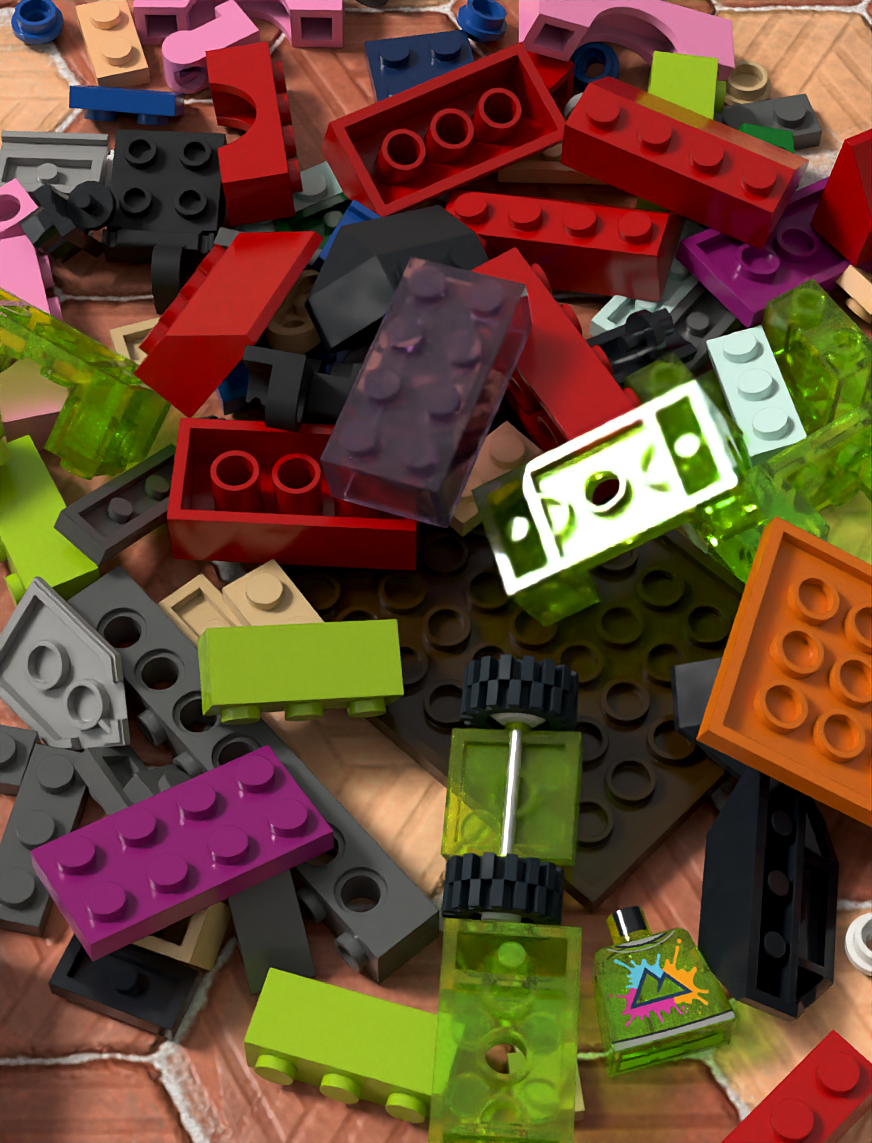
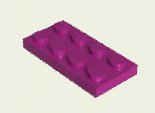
M829 177L793 193L764 250L709 228L680 241L675 256L747 329L840 287L836 283L837 279L849 265L854 266L810 226ZM872 259L855 267L870 273L872 272Z
M266 745L30 850L33 869L93 962L333 849L334 835L333 830L271 748Z

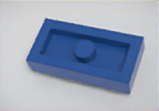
M74 85L70 86L69 108L85 109L84 119L116 121L117 112L137 113V123L168 125L169 116L184 114L185 93Z

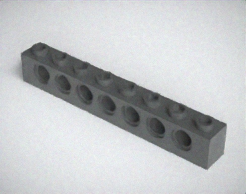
M120 565L66 601L121 655L126 703L137 714L135 722L138 728L154 747H158L162 743L175 757L173 764L179 770L194 778L266 745L271 748L333 830L334 848L324 853L333 856L334 860L322 866L311 865L305 861L290 868V873L301 913L313 925H317L322 921L336 937L334 945L342 959L351 969L359 972L364 968L379 985L439 937V909L261 717L260 721L255 723L224 725L221 724V715L203 716L198 649ZM122 642H135L134 645L127 648H115L116 645ZM161 682L174 684L164 690L151 689L152 686ZM200 723L213 726L204 732H191L188 730L190 727ZM356 898H368L377 904L373 909L366 912H355L346 907L348 902Z

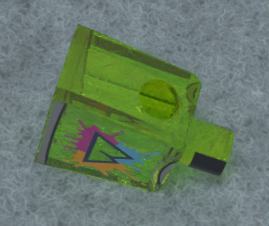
M639 906L626 907L608 916L606 924L614 945L601 948L595 952L591 973L608 1077H614L730 1044L737 1022L736 1014L688 931L684 928H674L652 934L644 910Z

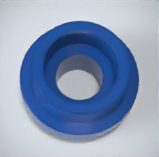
M21 0L15 7V13L11 19L14 35L19 40L29 44L50 42L60 35L64 27L62 13L51 0Z
M468 0L467 4L459 9L456 17L458 25L467 32L468 38L475 42L489 43L490 41L499 40L504 37L507 30V22L505 21L506 10L494 0Z
M590 42L580 46L572 54L570 59L575 64L573 85L580 92L583 93L590 82L607 76L618 80L620 61L610 46L601 42ZM594 63L604 65L603 71L599 76L588 77L586 75L590 65Z

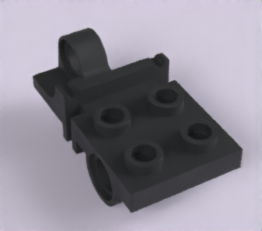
M116 129L110 190L116 199V213L113 220L106 226L107 229H103L102 248L107 262L151 263V288L157 314H163L178 296L177 294L194 274L196 268L214 247L213 243L220 229V223L224 222L226 201L221 180L218 148L227 145L225 134Z
M245 345L243 362L249 372L246 404L250 408H253L256 403L260 404L265 413L266 427L298 432L302 423L385 427L384 409L388 390V371L378 370V367L356 363L348 365L335 362L331 368L330 375L326 374L324 360L307 358V355Z

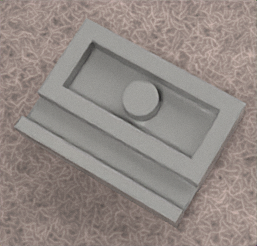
M2 130L0 187L16 178L35 204L41 206L33 191L45 182L68 197L77 185L85 181H97L105 184L108 169L107 157L111 153L108 134Z

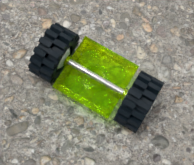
M512 654L501 655L499 660L491 655L482 657L481 661L474 659L469 662V666H465L460 720L465 721V726L469 728L477 727V729H452L441 855L447 861L441 915L446 917V920L451 923L459 922V926L467 928L477 926L478 930L489 932L491 929L501 930L500 933L512 934V931H519L522 934H533V930L545 933L550 932V929L556 930L560 928L565 873L562 867H556V865L575 866L584 738L581 732H574L577 722L579 674L577 671H571V667L565 664L555 666L556 661L550 659L538 662L535 661V656L523 655V659H514Z

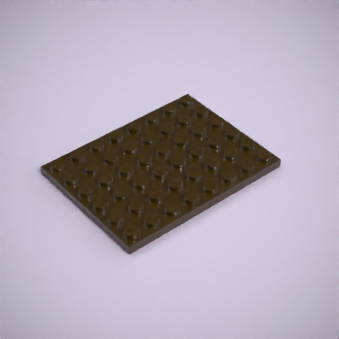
M502 397L499 413L489 422L423 438L422 487L506 421L534 444L535 442ZM469 399V400H466L465 402H467V403H473V402H477L478 400ZM548 462L546 471L463 537L421 501L416 571L278 564L324 622L397 619L404 695L391 705L385 706V714L364 718L501 836L510 735L506 738L495 737V732L483 734L477 732V727L469 728L464 725L465 721L460 720L465 666H469V662L474 659L481 661V658L491 655L499 660L501 655L512 654L514 659H523V655L535 656V661L538 662L544 659L556 661L555 666L565 664L571 667V671H577L580 682L577 722L574 732L571 734L565 733V737L561 738L549 735V740H538L534 736L528 737V740H523L514 847L526 858L535 857L540 859V863L549 861L556 864V867H562L565 873L564 890L591 914L731 776L729 772L713 761L693 740L689 742L675 731L670 668L675 665L723 657L746 584L624 490L583 511Z

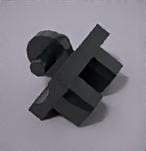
M85 181L77 185L70 192L69 197L47 182L33 191L41 206L19 221V225L38 251L44 253L48 250L53 258L61 264L65 263L82 249L96 258L104 253L102 238L90 231H98L106 227L113 220L116 213V199L113 192L107 186L97 181Z
M666 308L653 313L646 309L636 311L627 317L626 324L585 340L590 347L598 345L605 352L613 369V378L622 390L643 381H653L667 375L669 370L693 361L698 351L691 342L685 340L678 333L672 316Z

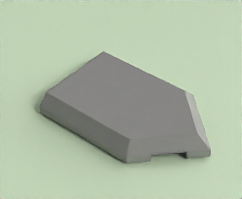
M34 577L0 634V698L31 730L38 731L39 738L47 746L75 751L93 747L131 744L121 655L43 578Z

